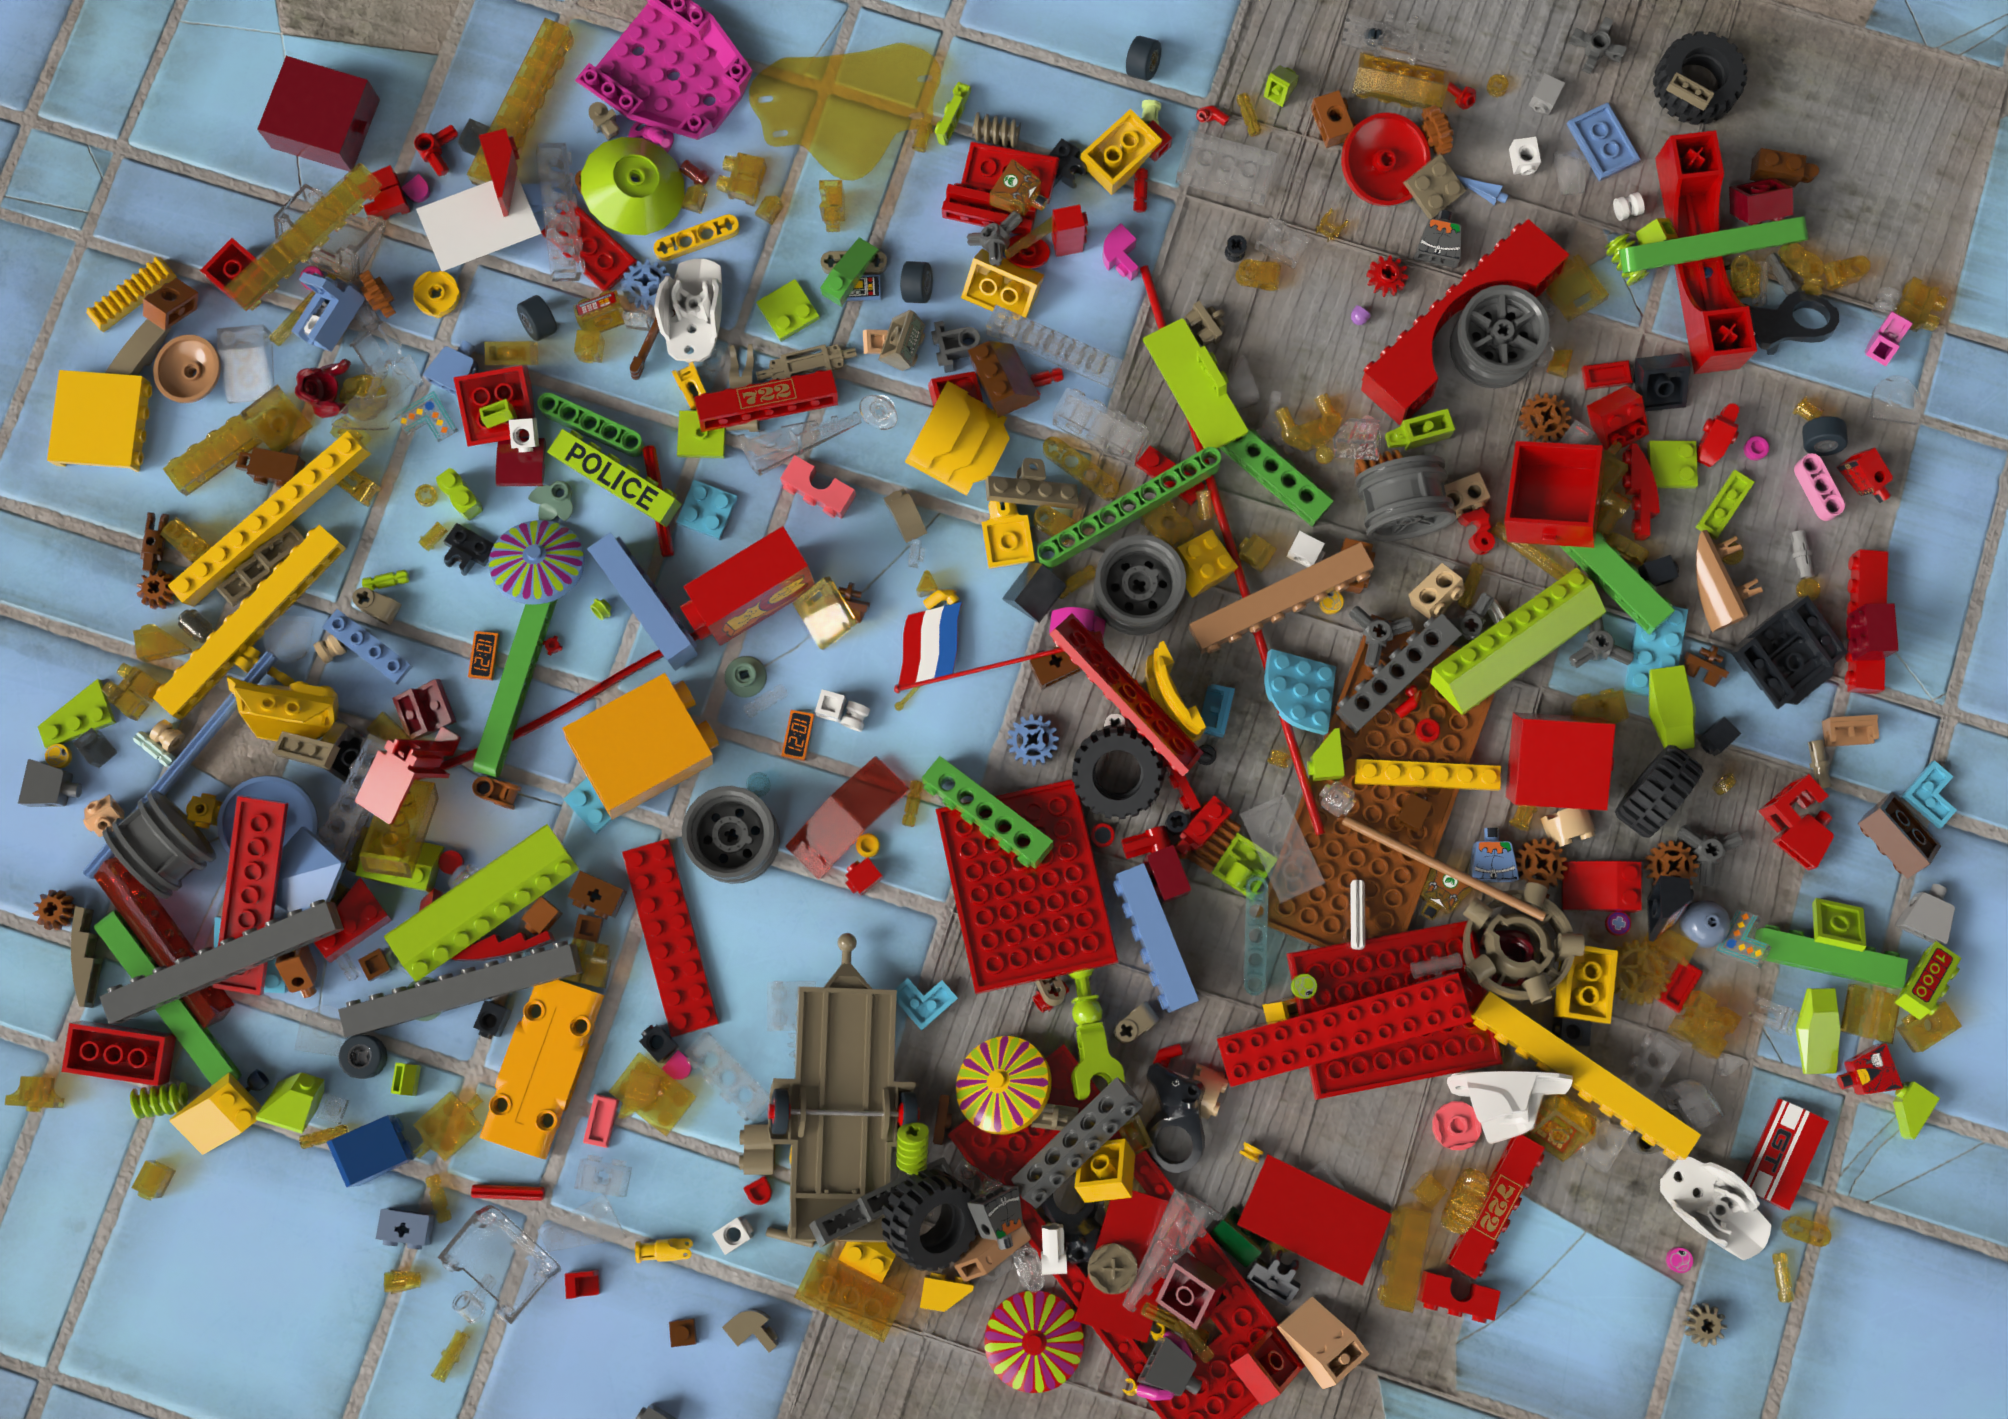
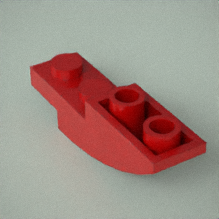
M1632 443L1623 452L1622 463L1626 465V473L1622 477V486L1625 487V495H1635L1631 502V508L1635 510V519L1632 520L1631 531L1635 533V540L1644 541L1650 536V518L1653 519L1660 513L1659 496L1653 472L1644 453L1637 443Z

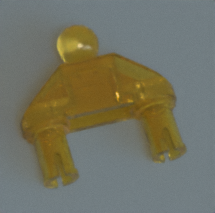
M1328 393L1314 399L1322 418L1302 425L1295 424L1288 406L1284 407V409L1282 407L1276 410L1274 414L1282 428L1281 437L1285 443L1305 452L1317 449L1315 457L1321 464H1328L1333 460L1334 453L1326 445L1334 438L1341 424L1342 416L1338 411H1335Z

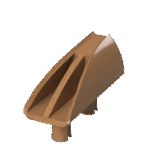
M1704 530L1699 535L1697 545L1696 577L1705 617L1711 631L1715 632L1746 619L1748 613L1743 605V600L1762 593L1763 590L1762 587L1749 590L1759 582L1757 578L1739 587L1734 586L1722 562L1723 557L1742 550L1741 544L1729 547L1738 538L1734 536L1716 545L1715 543L1713 544L1708 531Z

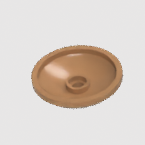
M196 335L178 336L166 343L159 351L154 362V381L159 391L170 400L178 403H193L203 399L214 389L220 377L221 361L216 348L206 339Z

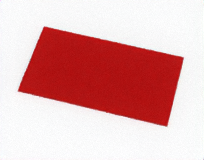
M1267 1154L1237 1225L1363 1286L1392 1214Z
M1132 1190V1198L1110 1200L1096 1249L1108 1243L1121 1244L1129 1249L1137 1261V1277L1132 1286L1125 1292L1107 1294L1093 1285L1088 1274L1074 1321L1147 1343L1158 1306L1155 1300L1166 1279L1178 1238L1177 1229L1178 1227L1181 1228L1185 1214L1184 1206Z

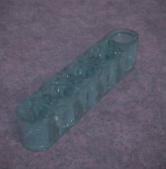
M1259 874L1248 878L1245 898L1243 982L1246 992L1253 996L1263 993L1266 987L1268 883L1265 877ZM1259 880L1263 882L1264 888L1260 892H1253L1250 889L1251 883ZM1256 904L1263 907V913L1257 917L1249 912L1250 908ZM1259 929L1263 935L1261 939L1255 941L1250 939V931ZM1253 953H1258L1262 956V961L1256 965L1251 964L1248 961L1249 956ZM1253 977L1261 980L1260 987L1256 989L1248 986L1249 979Z

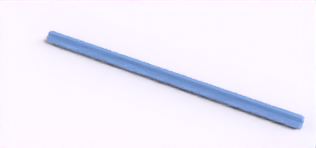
M266 651L242 681L258 684L278 660L276 655ZM233 693L227 697L150 791L157 790L165 795L238 708L236 697ZM138 805L131 813H133L137 808H139ZM107 843L104 844L84 868L83 874L89 879H95L114 857V853Z

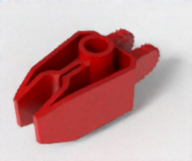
M1736 403L1728 404L1719 415L1712 419L1708 418L1702 429L1705 432L1697 448V462L1707 467L1713 466L1724 456L1728 446L1737 439L1739 425L1734 422L1740 407Z

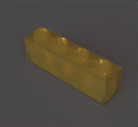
M239 414L229 418L225 425L218 430L209 432L201 442L191 445L187 452L180 457L171 459L163 470L178 491L188 496L236 462L239 452L248 453L253 447H257L263 441L250 423Z
M1398 1206L1397 1211H1393L1391 1225H1394L1393 1235L1388 1236L1386 1246L1387 1250H1390L1388 1260H1384L1382 1266V1274L1385 1275L1384 1284L1379 1285L1377 1293L1380 1305L1413 1313L1431 1213Z

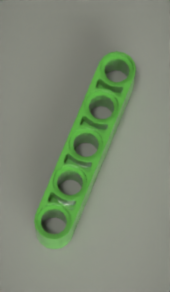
M544 393L538 398V407L547 419L628 456L638 457L643 454L645 443L636 431L553 393ZM548 403H555L551 410L545 409ZM576 412L574 418L566 419L568 413ZM591 421H596V422H597V423H596V426H595L594 428H592V429H587V428H586V426H587V424H588L589 422H591ZM610 431H617V435L614 438H607ZM638 440L636 447H628L630 441Z

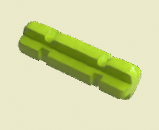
M399 570L396 573L390 572L376 575L374 578L366 577L362 579V586L375 590L376 587L381 589L395 586L397 583L405 584L409 582V574L406 570Z

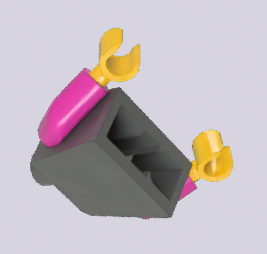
M1156 1323V1327L1162 1331L1158 1334L1150 1331L1152 1338L1157 1343L1137 1380L1141 1384L1138 1385L1133 1379L1127 1378L1125 1381L1133 1383V1388L1130 1391L1122 1389L1123 1392L1128 1396L1137 1394L1140 1397L1153 1401L1170 1400L1174 1396H1181L1185 1389L1194 1395L1197 1394L1202 1386V1381L1192 1376L1197 1364L1192 1360L1193 1354L1189 1346L1180 1336L1171 1331L1166 1332L1162 1323Z

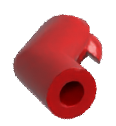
M1213 105L1202 107L1196 113V118L1199 122L1215 120L1225 126L1230 119L1229 115Z
M1412 685L1405 690L1409 699L1395 709V712L1401 719L1418 706L1422 697V692L1417 689L1416 685Z
M1180 1043L1159 1049L1153 1064L1160 1063L1167 1068L1171 1058L1183 1055Z

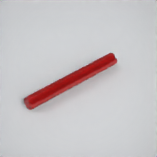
M654 445L643 447V455L647 476L659 483L657 488L663 491L656 448ZM655 521L661 555L663 557H671L674 555L670 526L668 525L666 528Z

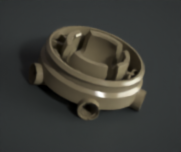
M1528 882L1526 883L1525 890L1503 891L1547 912L1544 920L1540 923L1530 916L1518 913L1502 916L1498 914L1491 922H1488L1487 920L1494 911V908L1510 905L1491 896L1483 902L1475 897L1463 913L1469 919L1463 935V955L1466 963L1464 969L1473 983L1476 985L1480 984L1484 989L1491 991L1498 997L1518 1001L1530 999L1531 1004L1541 1003L1552 998L1551 990L1565 978L1573 964L1574 956H1583L1585 948L1584 935L1573 933L1571 925L1563 912L1554 903L1546 899L1548 889L1541 884ZM1547 922L1550 923L1557 934L1554 940L1555 954L1552 952L1549 934L1543 927ZM1514 924V926L1529 931L1537 942L1540 943V950L1542 952L1539 960L1540 964L1534 960L1516 962L1509 959L1501 950L1500 936L1494 930L1502 928L1503 925L1509 926ZM1483 927L1486 930L1481 937L1479 949H1486V955L1482 954L1474 959L1470 945L1471 932L1474 931L1477 934ZM1554 955L1555 961H1561L1558 971L1549 965ZM1543 971L1553 978L1549 984L1545 975H1540ZM1492 977L1498 979L1497 983L1491 980ZM1522 977L1525 979L1519 987V991L1501 986L1503 982L1516 984L1518 979Z

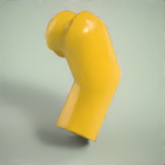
M940 589L923 600V603L930 610L941 601H947L948 605L958 603L959 597L953 589Z

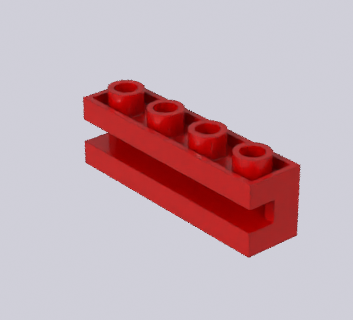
M955 183L954 185L948 184L946 199L942 205V218L985 227L991 223L1000 225L1013 211H1018L1006 204L992 205L991 203L997 194L989 193V191L982 188L974 190L967 188L963 184ZM1023 198L1024 203L1021 201L1023 208L1025 207L1024 215L1020 214L1023 220L1011 233L1031 236L1037 214V203Z

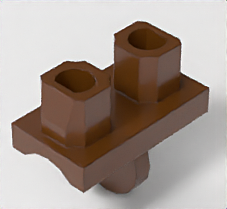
M849 582L847 588H838V594L846 595L845 597L830 593L826 596L825 603L828 604L827 616L840 618L842 607L849 608L851 610L848 620L861 623L865 612L870 608V602L852 599V597L861 598L862 592L854 590L855 583Z
M1712 645L1709 650L1703 647L1700 648L1699 654L1706 656L1705 659L1687 651L1683 657L1686 659L1684 663L1686 674L1695 678L1700 667L1707 669L1708 671L1702 681L1713 687L1717 686L1722 677L1727 678L1729 671L1712 663L1713 660L1721 663L1724 658L1717 654L1718 647Z

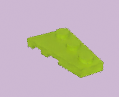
M96 679L37 726L46 749L54 744L67 743L116 723L102 681Z

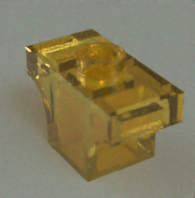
M21 1076L16 1092L6 1095L5 1105L26 1106V1111L41 1112L42 1107L63 1108L65 1098H61L55 1093V1078Z

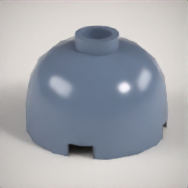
M1700 900L1687 906L1685 914L1679 919V929L1682 937L1693 944V946L1707 949L1719 945L1727 938L1731 921L1727 911L1720 904L1714 901Z

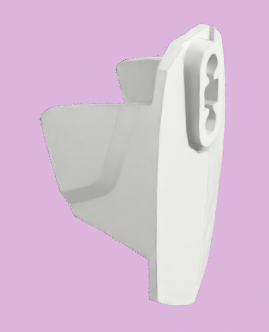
M691 259L678 264L675 278L672 279L670 276H665V279L659 284L654 305L660 333L666 339L668 354L676 361H686L687 363L702 362L709 358L714 350L721 322L722 274L721 266L713 261ZM690 347H692L694 352L687 354L690 351Z
M1519 1071L1454 1073L1451 1077L1447 1078V1084L1451 1093L1471 1098L1476 1117L1482 1125L1487 1142L1490 1144L1522 1135L1534 1129L1543 1096L1566 1094L1573 1081L1572 1076L1566 1074Z
M1689 1156L1686 1160L1677 1159L1667 1169L1660 1179V1191L1673 1207V1210L1687 1224L1741 1260L1752 1258L1765 1248L1770 1236L1771 1224L1757 1209L1760 1203L1756 1198L1755 1192L1734 1172L1712 1162L1702 1163ZM1678 1171L1680 1173L1681 1181L1674 1180L1675 1172ZM1698 1188L1699 1194L1694 1197L1693 1190Z

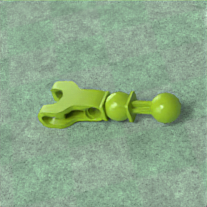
M1094 969L1067 974L1075 979L1077 997L1071 1002L1074 1004L1072 1017L1078 1025L1076 1032L1080 1061L1071 1074L1074 1095L1078 1100H1084L1089 1096L1090 1079L1094 1075L1102 1076L1108 1085L1116 1077L1125 1083L1123 1066L1118 1060L1111 1057L1108 1051L1103 1022H1100L1102 1008L1096 1001L1099 995L1091 994L1089 977Z

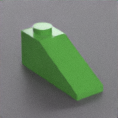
M859 237L834 266L820 287L822 295L842 307L879 249Z

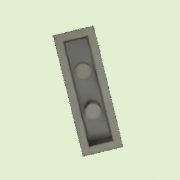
M1677 72L1666 88L1668 92L1703 111L1714 95L1712 91Z

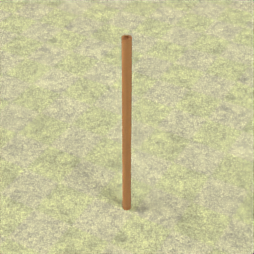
M1345 816L1342 822L1343 825L1536 919L1543 921L1547 914L1545 911L1348 816Z

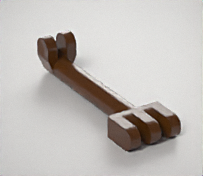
M672 309V311L674 312V315L672 317H674L676 315V312L674 309ZM656 317L637 357L634 356L631 362L630 373L633 380H638L641 377L645 368V360L660 331Z

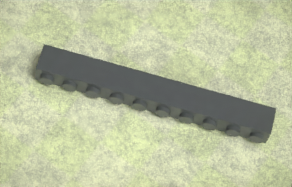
M324 899L315 901L310 904L311 908L304 911L297 909L287 914L288 917L283 920L276 918L266 922V927L246 930L242 932V937L237 939L231 937L220 942L221 946L214 949L212 947L203 948L197 951V956L192 958L185 956L175 960V965L167 967V965L152 970V975L147 977L140 975L130 979V984L122 986V984L108 988V993L99 996L108 1023L121 1024L344 930L335 903L325 902Z
M562 941L553 944L554 948L545 951L544 947L531 950V955L522 957L521 954L507 957V962L499 964L498 960L484 963L483 969L476 970L475 967L461 970V975L453 977L452 973L438 976V981L430 983L429 980L414 983L415 988L407 990L406 986L392 989V994L384 996L383 993L369 996V1001L362 1003L361 999L346 1002V1007L338 1009L344 1037L348 1038L367 1034L583 973L577 945L568 944V941Z

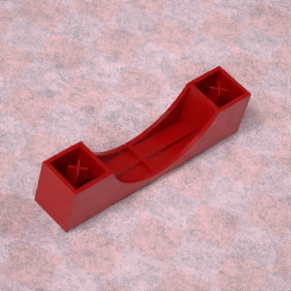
M1714 130L1671 135L1655 158L1665 217L1670 219L1678 238L1719 231L1720 192L1724 177L1717 132ZM1722 256L1675 264L1694 374L1740 369L1757 352L1749 306L1741 303L1734 294L1725 271ZM1704 267H1709L1713 270L1712 276L1705 279Z
M1527 219L1523 224L1518 223L1511 230V235L1506 240L1502 238L1495 245V250L1490 255L1486 253L1479 260L1478 266L1474 270L1469 269L1463 275L1462 281L1458 285L1453 284L1446 291V296L1441 301L1437 299L1430 306V311L1425 316L1423 314L1414 321L1413 327L1409 331L1404 330L1397 337V342L1392 347L1388 345L1381 352V357L1376 362L1371 361L1364 368L1361 391L1398 425H1401L1403 420L1410 419L1434 396L1438 376L1433 364L1432 342L1442 326L1455 314L1463 310L1472 297L1491 286L1509 285L1526 290L1538 298L1562 275L1570 254L1531 220Z
M1452 971L1337 1006L1217 1035V1042L1230 1087L1473 1022L1459 973Z

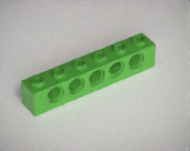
M1248 429V434L1242 436L1241 441H1232L1219 448L1311 527L1331 507L1333 503L1331 495L1325 489L1316 487L1310 476L1297 471L1295 464L1291 460L1283 459L1277 454L1278 450L1273 445L1264 443L1254 429ZM1251 448L1256 449L1259 455L1253 457L1249 455L1247 450ZM1272 463L1276 466L1277 470L1274 472L1268 471L1265 465ZM1290 478L1294 481L1295 485L1288 487L1284 484L1283 480ZM1307 493L1311 495L1312 501H1304L1301 498V494Z
M941 756L937 758L922 776L923 788L932 796L937 794L943 799L942 803L951 810L957 809L962 813L961 817L969 824L973 822L980 827V832L989 839L994 837L998 840V845L1008 853L1014 852L1019 856L1017 859L1024 866L1029 867L1031 865L1036 869L1052 850L1053 840ZM946 782H953L955 784L950 790L942 788ZM965 796L974 798L970 804L961 802V799ZM983 810H990L992 815L989 818H982L980 813ZM1002 824H1008L1012 827L1006 833L999 831L998 828ZM1022 838L1030 840V844L1026 847L1019 846L1017 842Z

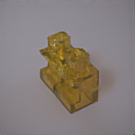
M739 152L737 157L725 155L722 165L723 170L732 173L730 178L722 175L718 176L716 182L717 189L727 193L729 199L736 198L745 201L747 205L755 207L760 186L767 169L765 158Z
M819 180V191L822 200L819 209L822 221L826 224V231L840 232V221H845L842 180Z
M1913 277L1905 284L1894 312L1913 323L1909 330L1917 332L1922 328L1933 331L1937 328L1940 317L1930 314L1931 309L1941 312L1946 306L1948 299L1938 294V287L1930 288L1921 284V279Z
M177 517L170 521L160 534L192 563L212 547L191 527Z
M122 663L116 673L124 679L119 685L112 681L107 682L102 691L108 697L107 701L115 705L125 716L137 721L150 705L145 700L153 702L154 699L152 697L156 694L157 689L162 683L145 671Z
M573 938L571 944L577 945L583 973L562 979L606 989L612 961L608 959L610 946L595 943L593 955L585 954L588 941Z

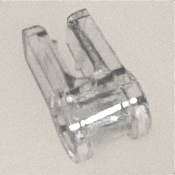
M1754 997L1752 1004L1759 1007V1009L1773 1013L1774 1018L1756 1011H1750L1747 1018L1767 1026L1778 1033L1792 1036L1793 1030L1791 1029L1795 1018L1799 1017L1800 1012L1761 997Z

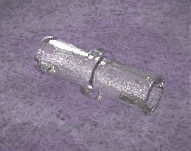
M1455 953L1439 958L1438 956H1433L1430 960L1411 963L1410 967L1412 975L1416 979L1430 974L1441 975L1443 971L1462 968L1463 964L1460 954Z

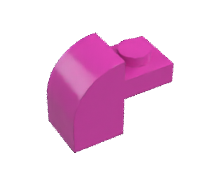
M1121 223L1107 235L1104 241L1103 262L1108 271L1116 265L1118 273L1132 281L1138 275L1139 267L1127 254L1135 248L1137 239Z
M1891 310L1880 328L1875 331L1865 349V355L1887 366L1899 349V342L1913 323Z
M1065 607L1052 611L1049 633L1073 613L1089 631H1101L1104 638L1106 620L1095 616L1094 611L1078 607Z

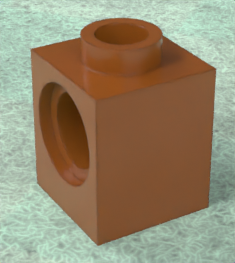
M540 896L521 919L526 922L524 927L533 935H536L537 933L541 934L549 931L563 913L546 898Z

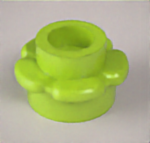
M597 598L594 599V603L590 608L595 616L600 620L610 617V610H612L610 604L605 599L600 601Z

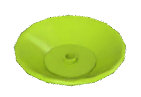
M619 137L602 143L588 155L581 172V193L589 211L604 226L622 234L645 236L664 229L678 216L685 200L684 178L676 161L661 146L643 138ZM636 177L639 182H634L631 178Z

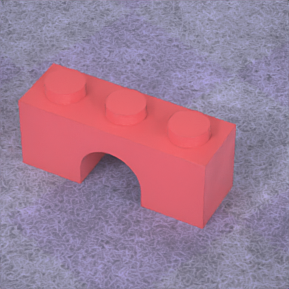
M794 455L780 477L782 485H784L783 489L792 495L798 493L803 496V500L811 506L819 505L824 508L823 512L832 518L838 516L842 519L856 497L855 489L834 478L829 487L816 489L811 485L812 479L816 474L815 466Z

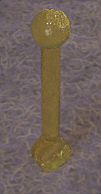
M921 686L914 687L900 702H896L895 709L901 711L904 708V704Z

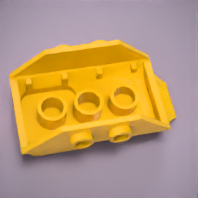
M227 676L229 690L236 697L238 712L257 738L278 741L282 731L318 740L326 734L337 720L339 708L338 695L332 687L325 685L320 687L312 686L303 681L292 683L289 687L257 685Z

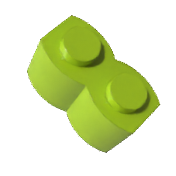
M448 468L436 477L439 488L465 519L470 521L483 511L478 498L471 492L466 482L455 470Z

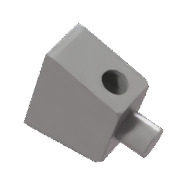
M1933 884L1929 894L1925 892L1914 894L1895 926L1930 943L1937 941L1942 945L1947 944L1955 911L1954 905L1943 901L1947 888Z

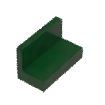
M1232 1206L1221 1222L1210 1232V1236L1244 1267H1248L1263 1252L1269 1240L1237 1225L1242 1213Z

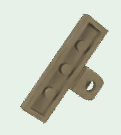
M1025 458L1021 467L1016 472V478L987 476L985 480L987 501L1076 509L1079 505L1076 484L1044 481L1046 478L1045 465L1041 459ZM1029 465H1035L1037 470L1031 469Z

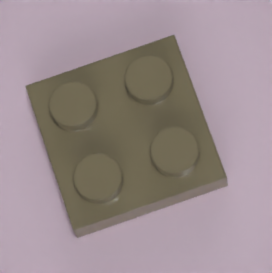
M1441 154L1436 155L1403 182L1428 219L1434 218L1439 214V211L1445 209L1466 192V189Z

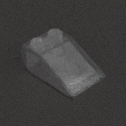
M264 324L217 328L218 355L221 361L227 402L230 404L275 399L272 333Z

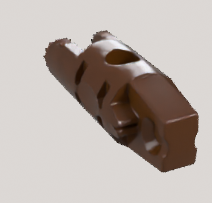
M152 512L147 513L140 559H143L142 570L145 572L150 570L157 572L159 561L162 562L169 514L161 515L158 530H154L155 514Z

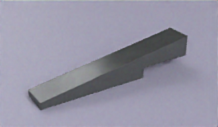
M944 1157L927 1164L928 1171L939 1169L954 1177ZM907 1174L814 1220L809 1226L819 1247L821 1248L884 1216L883 1210L885 1205L888 1206L890 1194H894L897 1190L896 1186L900 1182L904 1183L907 1181V1177L910 1175Z

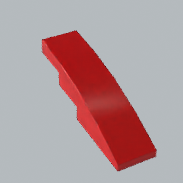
M545 931L530 939L527 938L526 934L520 932L502 941L499 935L494 934L465 948L452 957V960L485 961L505 958L540 948L554 942L555 939L550 931Z

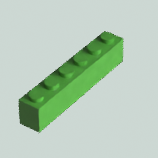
M1596 531L1594 548L1559 546L1649 635L1666 622L1675 611L1672 603L1667 598L1661 597L1656 592L1654 585L1648 580H1644L1632 564H1627L1622 559L1620 552L1605 542L1600 532Z
M1765 925V928L1756 929L1754 940L1761 943L1754 941V952H1752L1751 958L1891 989L1904 988L1908 959L1900 958V953L1885 951L1882 954L1876 952V948L1866 946L1864 951L1860 952L1814 942V935L1813 938L1804 937V932L1789 930V933L1780 931V927ZM1760 949L1762 955L1756 957L1755 951Z

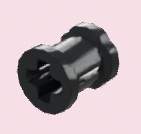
M1233 235L1227 240L1224 253L1230 262L1236 263L1244 258L1247 241L1243 236Z
M1180 811L1171 812L1165 821L1166 830L1172 835L1181 834L1188 824L1186 815ZM1179 818L1182 827L1177 826L1173 828L1171 819L1176 820Z

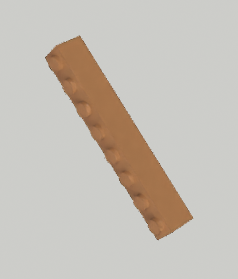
M1360 542L1190 623L1189 630L1201 654L1206 651L1208 654L1219 650L1221 648L1220 645L1227 641L1230 644L1240 640L1242 634L1248 631L1255 633L1264 628L1263 624L1269 621L1276 623L1284 619V614L1290 611L1297 613L1307 607L1306 604L1313 600L1315 603L1326 599L1328 597L1327 594L1334 590L1338 593L1347 589L1349 583L1355 580L1359 583L1371 577L1370 573H1372L1374 566Z

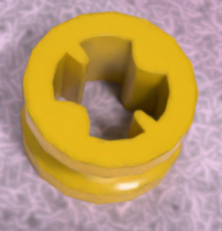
M1244 1142V1149L1240 1150L1239 1153L1259 1163L1258 1157L1263 1155L1264 1152Z

